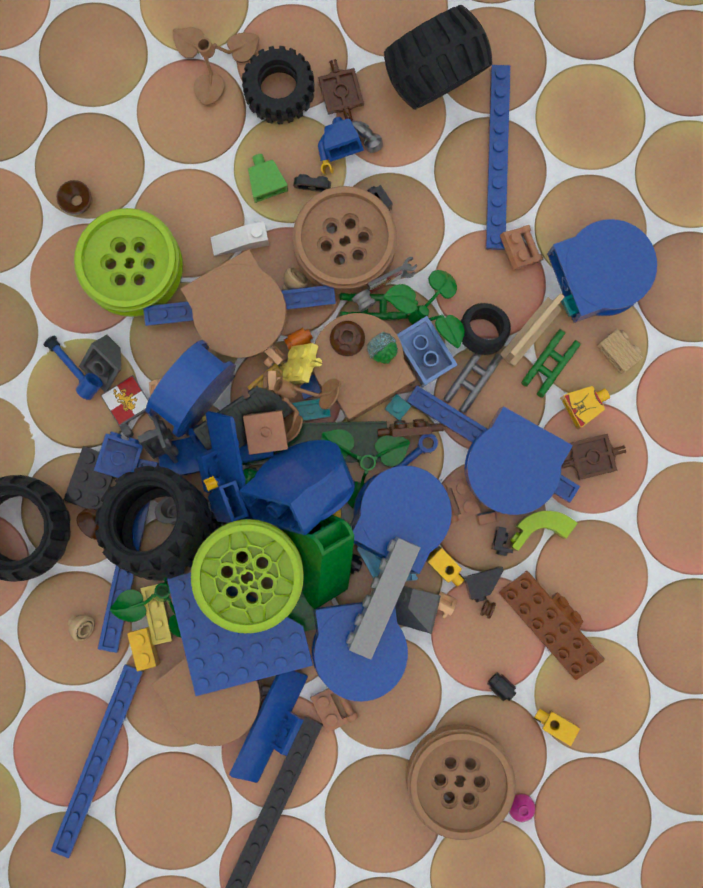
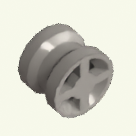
M368 289L352 298L353 302L358 304L360 312L367 310L376 303L375 299L370 297Z

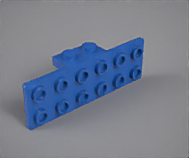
M208 411L205 414L212 449L197 455L203 490L207 493L212 492V490H207L203 480L212 476L224 479L226 484L236 480L240 490L246 485V480L243 473L234 418ZM247 507L246 510L249 516L242 518L240 520L252 519Z
M189 428L190 437L172 441V444L176 445L179 455H176L178 462L174 463L166 453L158 457L159 466L169 468L181 476L200 472L197 455L207 450L192 430L193 428ZM248 444L239 448L242 463L274 456L273 451L249 455Z
M290 671L276 675L229 773L232 778L257 783L274 749L281 755L287 756L304 719L293 713L292 710L308 678L306 674Z

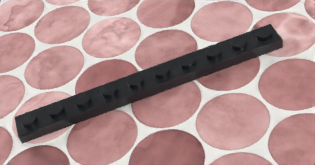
M305 716L225 888L248 887L323 726L322 723Z

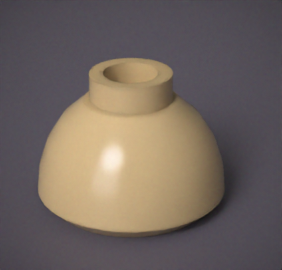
M288 268L284 274V290L300 289L308 286L307 279L297 269Z
M73 616L68 621L70 635L75 641H83L93 632L95 622L89 616Z

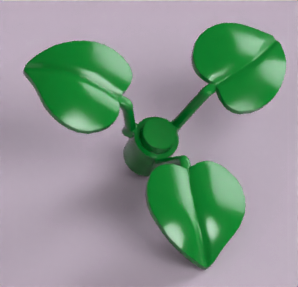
M434 270L429 275L428 280L430 286L437 292L425 305L417 306L418 301L415 300V291L405 284L391 287L385 293L383 299L389 301L400 312L409 314L408 320L413 325L424 317L429 316V309L427 307L439 294L445 299L452 298L457 292V284L453 276L446 271ZM438 315L429 318L430 321L436 320L435 326L440 335L458 349L464 337V326L461 321L453 315H447L446 317Z
M337 429L323 432L321 435V440L331 441L339 446L344 459H346L347 454L358 459L360 468L364 470L361 483L354 481V492L347 502L352 509H354L357 494L364 485L366 475L369 470L375 467L377 458L380 457L381 462L386 466H396L403 461L410 445V441L402 436H382L375 443L377 455L374 457L372 455L359 456L350 452L354 447V439L348 431Z
M167 577L161 580L164 583L158 584L155 587L154 594H151L145 601H143V596L139 591L130 589L122 592L111 606V613L118 619L126 622L139 621L146 615L144 605L155 598L159 602L167 601L172 612L175 614L170 598L169 585H167ZM175 614L169 618L168 625L170 632L176 637L181 638Z

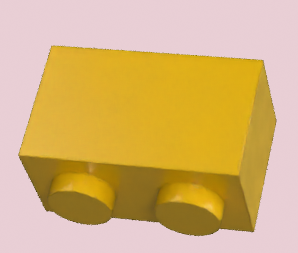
M149 627L127 633L137 672L160 664L156 647L152 644Z

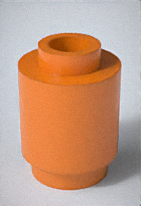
M302 327L287 335L284 341L290 350L291 346L311 343L310 340L313 337L309 329L304 330Z

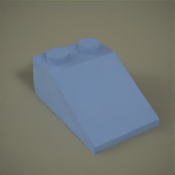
M428 316L397 334L403 348V354L422 387L458 365Z

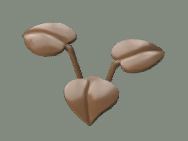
M198 28L173 29L174 43L178 52L185 58H194L199 51L206 62L209 76L201 75L194 83V93L203 105L215 103L222 96L225 88L223 78L220 75L213 76L209 63V58L213 57L215 49L227 54L232 53L233 59L237 62H247L255 55L259 43V36L254 33H238L227 41V46L230 49L227 50L216 43L212 44Z
M282 378L277 380L274 392L283 396L282 400L294 411L286 416L284 420L287 442L292 441L299 434L303 423V418L298 416L299 411L288 399L294 398L297 392L319 397V406L324 410L329 409L338 397L341 386L339 380L330 379L325 382L320 394L301 389L302 384H293Z

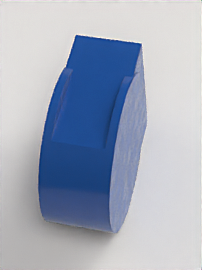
M606 219L594 222L582 229L575 237L553 244L547 253L563 296L566 297L572 294L579 311L571 316L574 323L592 316H613L628 310L648 293L657 273V257L649 238L636 226L621 220Z
M204 340L193 344L176 360L160 380L146 405V413L150 416L159 414L174 426L173 434L178 438L185 434L189 435V428H194L199 423L205 413L208 412L235 378L233 373L236 365L231 361L223 363L208 351L209 346Z
M503 406L497 411L488 429L479 434L468 449L464 467L468 487L479 502L494 511L509 515L532 512L543 506L556 491L560 481L561 466L573 445Z
M312 440L291 446L271 457L260 467L255 477L239 490V493L253 520L264 521L280 529L306 535L320 521L333 515L348 502L354 492L355 483L339 446L327 440Z
M397 466L382 471L364 483L355 499L353 519L350 523L354 533V544L381 559H386L389 552L387 551L388 544L391 539H395V536L419 546L420 550L410 574H420L430 552L440 545L449 530L452 516L450 499L441 482L426 470L414 466Z
M363 602L313 608L316 633L312 642V660L315 670L324 684L338 696L351 701H370L390 692L402 678L408 660L407 642L403 631L397 624L395 607L372 659L349 651L348 644L346 643L349 633L354 632L356 627L354 622L358 613L362 614L364 606H362Z

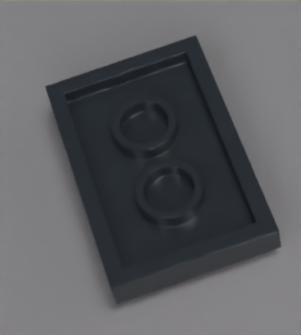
M85 446L82 447L63 499L64 501L87 509H98L102 506L101 498L106 490L111 487L114 477L93 471L99 451Z

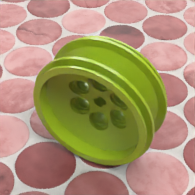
M122 208L100 215L85 228L76 245L74 267L81 287L99 306L116 315L136 317L144 315V308L166 304L173 297L182 278L183 259L177 241L169 228L159 218L143 210ZM120 246H126L124 252L118 253ZM139 246H145L143 252H137ZM152 261L155 263L153 268H146L148 262ZM111 262H116L115 268L108 269V265ZM134 262V263H133V266H134V267L131 268V269H128V268L130 267L129 263ZM120 278H126L123 285H118ZM139 278H145V282L142 285L136 284Z
M244 519L223 525L202 543L193 560L191 586L194 598L206 617L226 630L237 633H257L268 630L282 622L292 612L301 595L303 565L298 549L289 536L281 529L264 521ZM240 551L246 552L248 560L245 562L239 561L237 553ZM259 557H265L268 560L266 567L262 568L257 565L256 561ZM224 566H230L233 569L231 576H225L222 573ZM246 572H250L253 575V579H249L248 582L242 579V574L245 575ZM265 577L271 578L273 585L271 587H264L262 579ZM229 586H235L238 589L236 596L228 595L227 588ZM255 592L258 595V600L255 602L249 601L247 594Z

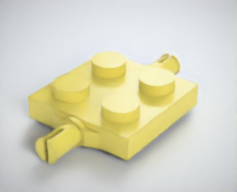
M309 343L291 346L288 352L287 363H282V366H280V369L283 371V379L293 384L309 383L313 368L322 365L320 364L322 360L316 358L318 345Z

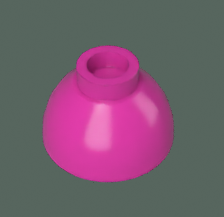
M515 795L509 814L518 822H527L535 814V803L528 795Z

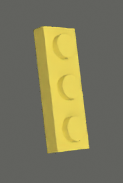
M158 584L140 588L143 601L147 600L151 594H154L155 587ZM154 598L144 606L146 608L152 644L157 645L173 641V637L168 625L169 619L165 602H159Z

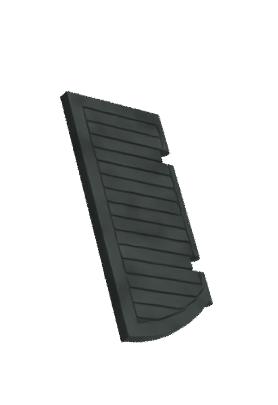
M255 386L248 391L249 398L245 400L242 395L217 412L234 418L239 448L247 444L243 420L244 415L282 410L283 417L285 418L294 412L282 400L281 396L270 390ZM205 420L192 430L208 451L212 449L207 421Z

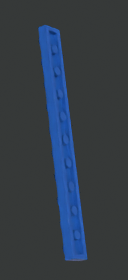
M511 65L491 66L486 249L505 250L500 234L506 232Z
M328 286L281 291L287 310L336 304L334 288ZM188 301L153 305L143 309L145 326L194 321L192 308Z
M419 386L415 387L407 400V403L439 423H443L444 426L470 442H473L479 434L487 429ZM561 475L554 494L571 503L580 486Z
M139 459L137 468L143 466L156 467L159 463ZM150 502L139 511L133 523L132 539L137 551H140ZM117 565L115 566L98 645L99 650L114 653L119 651L125 621L115 617L111 613L110 608L122 592L132 589L135 576L119 568Z
M128 664L124 665L51 852L66 858L71 856L141 680L143 670L137 672L135 667Z

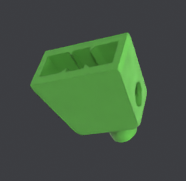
M263 154L254 155L252 159L255 166L249 167L248 172L255 203L288 192L287 183L274 160L265 162Z

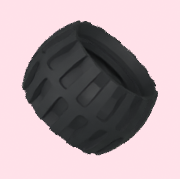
M463 5L452 7L425 21L394 41L384 51L385 66L393 87L399 96L414 110L461 86L493 64L491 47L484 28L478 19Z
M9 475L0 478V505L9 498L17 496L28 498L38 507L42 515L44 534L34 552L19 561L11 560L0 553V580L25 581L46 573L62 558L71 537V518L62 497L47 483L24 475Z

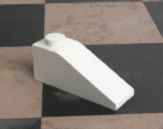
M265 222L244 225L210 237L214 256L270 246Z

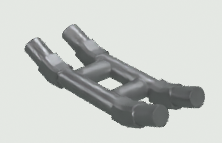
M474 353L445 395L444 400L450 403L459 388L463 386L470 391V394L460 407V411L466 413L502 360L501 355L496 354L485 370L476 364L481 355ZM471 370L481 376L476 385L466 380Z

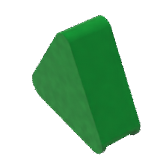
M331 515L320 521L306 535L281 529L293 541L300 554L303 565L302 593L312 608L317 609L348 590L354 533L344 519Z

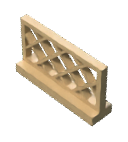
M561 293L554 301L548 297L500 353L502 358L514 367L561 312L562 308L558 305L564 298Z

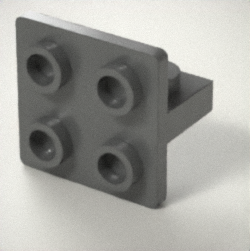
M156 415L152 416L156 429L146 431L138 436L140 444L153 459L167 453L171 460L177 463L176 455H179L176 445L172 444L171 439H174L171 430L167 429L163 420H159Z

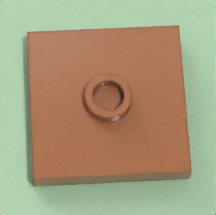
M282 410L243 416L249 455L288 449Z

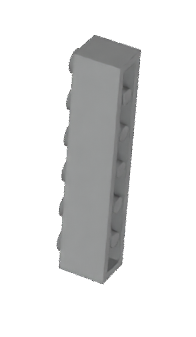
M395 536L394 540H390L387 547L388 555L386 559L383 558L379 565L380 573L378 577L375 576L372 580L370 587L373 589L370 595H366L362 606H364L362 614L358 613L354 625H356L354 632H350L347 637L346 643L348 644L349 651L372 659L418 555L419 546Z

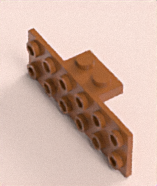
M528 571L522 573L500 590V595L575 680L604 662L605 658L579 630L583 623L581 615L574 611L567 599L558 592L550 597Z

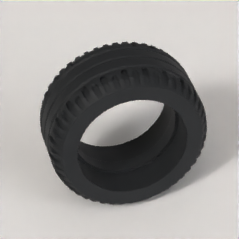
M475 304L466 310L461 319V323L464 326L462 344L475 354L491 355L503 348L510 336V320L507 314L494 304ZM476 319H484L491 322L496 327L499 337L488 340L477 336L473 332L470 322Z

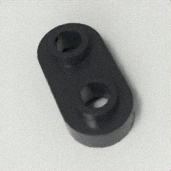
M299 174L298 177L294 178L293 186L297 189L322 192L331 188V181L324 176L311 178L306 174Z

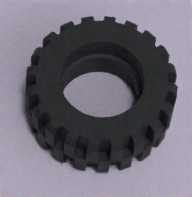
M270 46L267 51L261 49L258 51V56L253 55L250 58L251 64L246 63L244 67L245 72L242 74V87L246 103L249 105L250 110L256 113L257 117L261 120L266 118V121L271 124L273 121H277V124H283V121L288 120V123L294 121V117L298 119L302 117L303 110L308 111L310 103L313 102L315 88L311 66L308 61H305V57L301 53L296 55L295 49L289 48V50H286L285 46H279V49H274V46ZM274 73H286L296 81L294 91L284 98L267 96L262 92L261 84L265 78Z

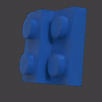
M115 432L105 434L93 471L119 478L127 472H134L143 446L139 444V440L133 438L125 440L121 438V434Z

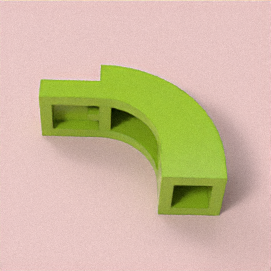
M539 511L529 514L515 525L520 532H515L511 537L510 541L512 543L510 547L515 551H519L531 533L540 528L550 529L562 539H567L578 523L569 516L556 511Z

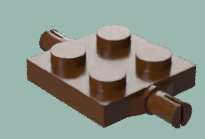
M334 59V64L333 60L329 61L332 72L318 77L327 113L330 115L343 112L345 119H348L349 116V119L353 121L350 110L364 106L355 68L339 70L337 60Z
M413 419L412 423H405V420L394 421V424H390L389 428L377 429L378 437L425 435L444 431L443 423L429 424L424 419Z
M608 434L571 442L570 444L573 445L571 448V459L564 460L563 464H569L562 465V468L574 466L579 480L618 471L615 458L616 455L626 453V450L618 451L626 447L623 445L613 448Z

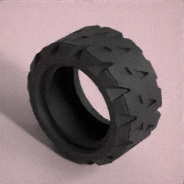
M161 466L135 468L134 472H127L116 479V485L109 487L101 498L103 504L97 509L95 524L99 526V529L95 531L98 545L104 549L102 553L111 563L129 573L154 581H161L164 577L174 578L184 573L186 566L191 568L198 549L211 535L209 526H212L211 510L207 506L208 502L203 493L178 473ZM172 497L176 505L177 514L171 534L156 548L148 551H137L132 539V527L137 514L148 502L156 498Z

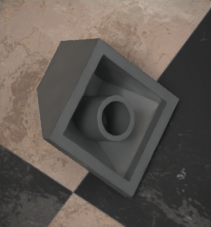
M108 335L103 336L90 345L79 365L86 374L93 373L102 380L103 385L101 389L104 392L109 390L122 369L121 349Z
M404 586L395 605L397 623L432 634L441 595Z

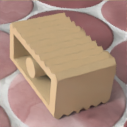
M616 329L599 343L597 347L620 374H623L641 360L642 356L640 355V349L636 345L632 346L630 344L628 335L624 331Z

